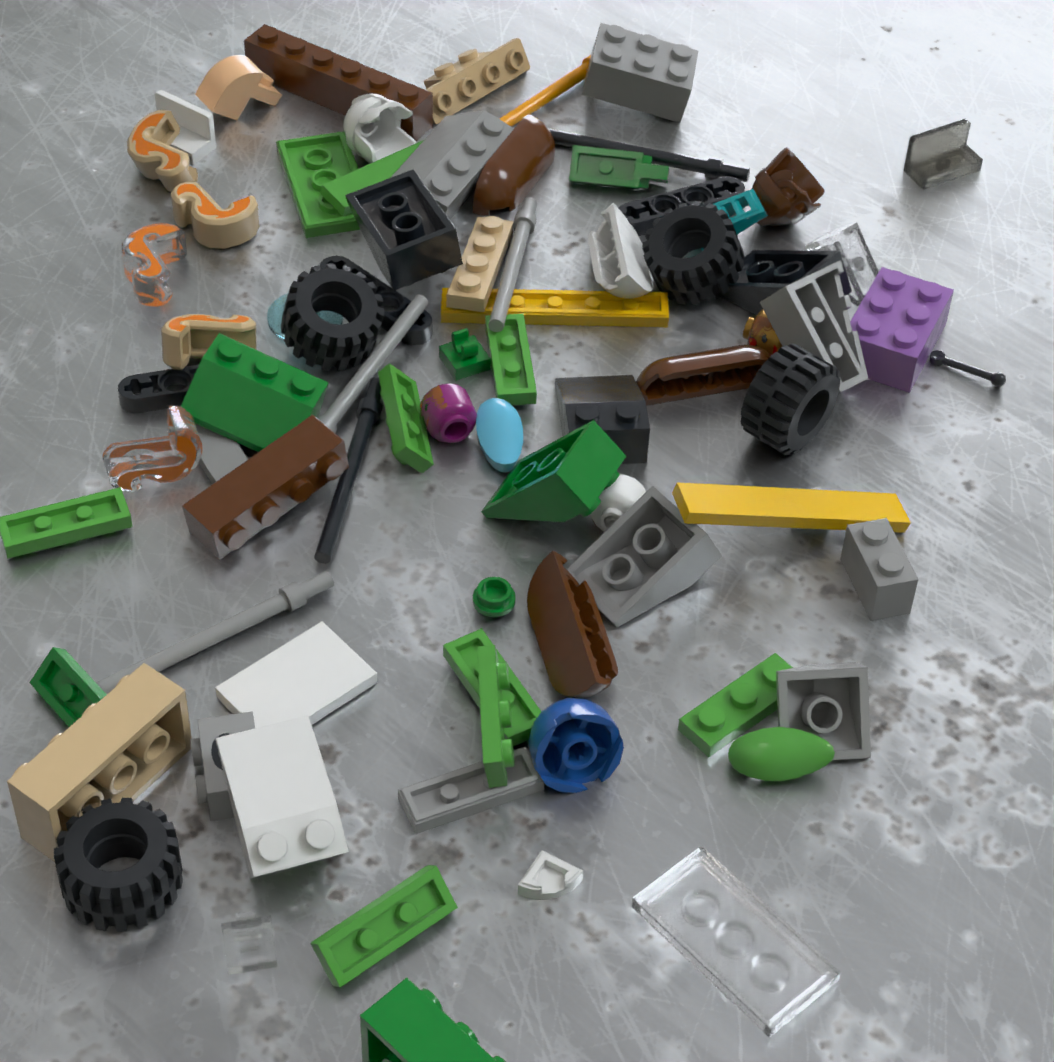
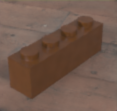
M311 415L182 505L189 532L221 560L232 551L241 548L247 540L261 530L273 525L279 517L293 507L305 502L314 492L328 482L341 476L349 468L344 440L314 415Z

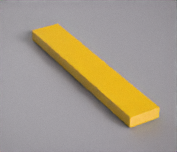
M442 288L441 323L485 324V316L491 315L498 289H492L484 312L446 307L449 288ZM514 289L507 314H524L525 325L668 327V293L649 292L638 298L627 299L616 297L607 291Z
M677 482L672 491L679 512L686 524L846 530L847 525L887 518L893 531L897 533H905L911 524L896 493Z

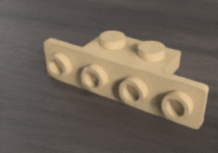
M519 38L512 39L489 52L478 53L477 49H471L458 55L459 61L456 63H446L435 68V75L423 81L426 90L433 93V124L440 123L445 116L454 115L528 71L530 64L521 40Z

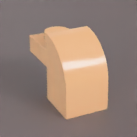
M242 55L230 56L216 63L208 71L195 93L212 112L234 120H238L250 98L276 106L282 96L272 85L274 80L263 73L247 56Z

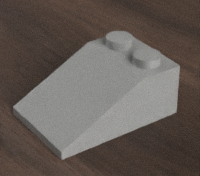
M652 486L566 570L576 579L579 585L586 580L594 595L598 610L616 627H619L692 586L722 555L703 529L697 524L684 523L678 507Z

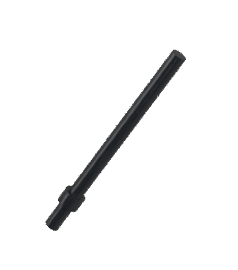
M549 128L554 143L568 147L578 145L643 152L646 156H652L653 164L703 173L705 178L709 179L734 177L743 182H748L750 176V168L726 164L723 159L709 157L706 160Z
M378 377L370 380L366 396L361 398L356 411L358 421L347 452L349 468L339 477L314 555L315 560L322 564H327L331 561L373 424L379 421L383 408L380 402L382 397L380 395L381 385Z

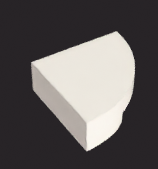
M542 850L519 882L518 894L538 900L561 897L574 890L582 882L583 870Z

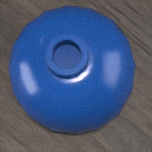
M567 698L554 702L541 711L532 725L528 740L533 766L544 783L555 790L569 793H579L588 790L587 787L582 785L583 783L592 782L598 778L602 783L608 779L620 764L624 750L619 728L609 714L600 705L586 699Z

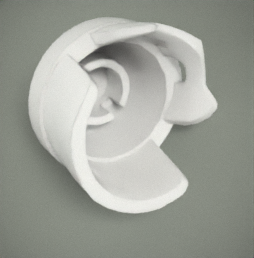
M370 93L352 100V105L344 119V131L348 147L367 162L373 163L416 144L417 142L400 128L401 119L409 118L413 112L405 108L401 103L384 98L379 94Z

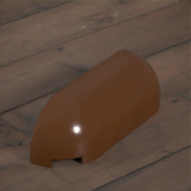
M532 115L525 116L487 161L476 185L473 199V214L489 216V210H499L507 207L509 211H513L523 202L552 165L555 158V143L549 128L541 120Z
M737 345L665 357L645 367L638 376L636 383L645 399L646 406L744 390L749 388L758 370L772 354L758 346Z
M552 551L539 564L530 581L527 593L528 613L553 688L558 693L572 698L594 696L607 689L611 685L612 679L618 675L617 663L594 595L588 583L584 580L579 585L569 571L563 567V564L568 560L557 552Z

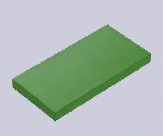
M345 131L276 141L277 154L305 238L361 230L353 213L343 217L321 195L323 184L359 169L353 152L346 142Z

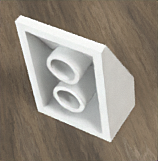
M309 715L215 738L249 878L349 852L338 806Z

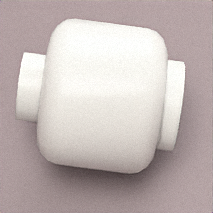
M620 474L610 487L602 491L599 496L601 499L600 505L590 514V518L595 526L603 532L609 529L646 492L645 488L635 478Z

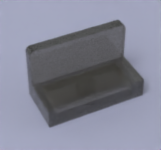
M965 118L911 136L909 138L903 171L923 190L981 171L983 159L967 145L971 123Z

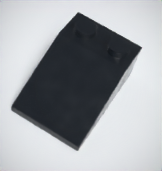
M414 169L345 195L347 203L380 271L394 291L463 264L456 228Z
M753 250L742 259L744 267L743 271L737 272L739 275L735 284L730 283L728 285L730 290L724 295L721 292L716 295L757 315L763 310L760 304L762 300L785 286L840 260L844 272L839 274L844 295H848L852 292L840 251Z
M633 375L555 378L562 436L594 420L626 455L622 464L647 463L650 424L645 399Z

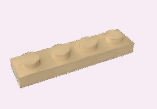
M496 216L477 217L462 255L463 264L457 267L447 292L446 307L484 312L513 235V221L502 220Z

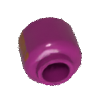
M441 384L430 389L423 396L420 403V413L432 438L439 442L455 443L465 439L473 431L476 425L477 413L467 391L458 384Z

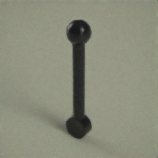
M939 350L930 353L929 362L934 366H941L943 364L989 380L995 387H1001L1006 383V376L1002 372L993 374L947 358L945 353Z

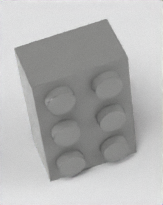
M600 23L590 56L582 95L681 123L693 87L698 50L691 49L684 44L663 41L649 34L642 35L625 30L618 25Z

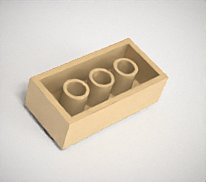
M143 663L133 673L121 678L115 688L98 703L90 705L84 711L81 718L67 730L54 736L47 747L30 762L18 767L13 776L7 781L21 838L55 862L54 848L58 847L57 836L60 831H67L66 822L72 816L78 818L82 816L81 809L90 804L93 808L101 806V800L110 798L112 803L121 802L122 797L132 798L133 801L136 800L191 749L190 739H192L185 689Z

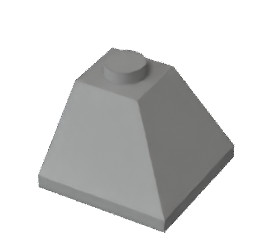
M856 662L811 664L776 671L778 727L799 729L825 739L834 748L833 760L871 758L868 667Z

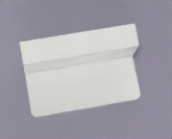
M163 90L155 93L156 110L171 111L180 127V133L170 146L188 153L189 164L195 165L216 149L212 113Z

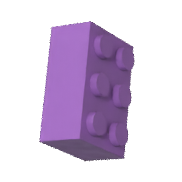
M881 267L850 321L852 331H858L869 380L908 393L911 392L947 323L954 289L906 275L897 270Z

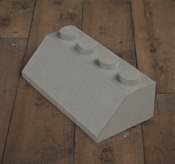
M485 110L445 116L392 177L414 169L450 220L475 191L478 179L487 161L514 128Z

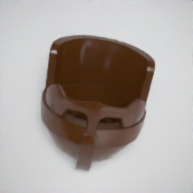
M785 147L766 168H763L755 176L756 180L751 189H754L768 215L757 222L761 227L765 225L779 227L791 223L797 224L821 206L820 203L815 202L824 194V188L788 147Z

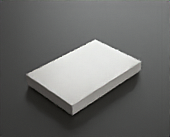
M321 621L216 686L215 691L216 697L232 714L253 711L255 728L309 715L311 725L375 685L377 683V672Z

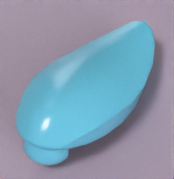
M491 398L480 404L477 411V437L481 451L487 461L496 470L506 473L513 469L521 454L523 426L519 414L509 402L504 399Z

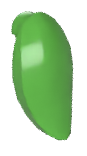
M786 727L763 728L749 732L737 738L728 751L729 762L736 771L751 778L764 781H785L814 773L828 765L833 760L835 754L833 746L825 739L806 731Z

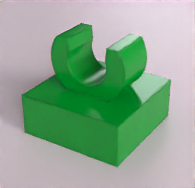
M467 328L452 332V342L439 346V358L455 381L491 370L490 356L474 335L469 336Z

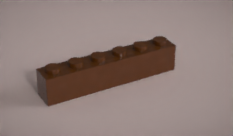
M266 24L244 40L245 56L263 73L274 80L273 86L345 116L352 105V100L370 93L379 94L384 98L401 103L405 108L413 112L409 118L401 119L400 128L415 141H418L433 127L432 92Z

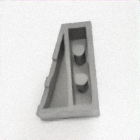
M841 260L785 286L760 302L782 346L796 344L837 367L836 369L839 370V378L841 379L839 393L868 379L858 331H852L848 315V309L852 307L849 295H844L839 274L844 272Z

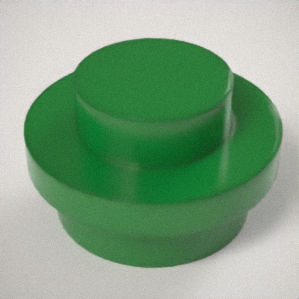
M501 577L483 579L473 592V605L479 613L485 616H504L511 612L515 606V591L510 583Z

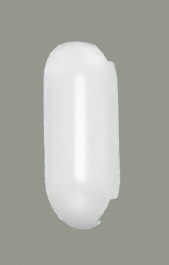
M612 203L602 212L601 216L605 220L597 232L590 231L588 235L595 280L605 291L616 297L638 298L653 290L649 268L643 256V244L624 214Z

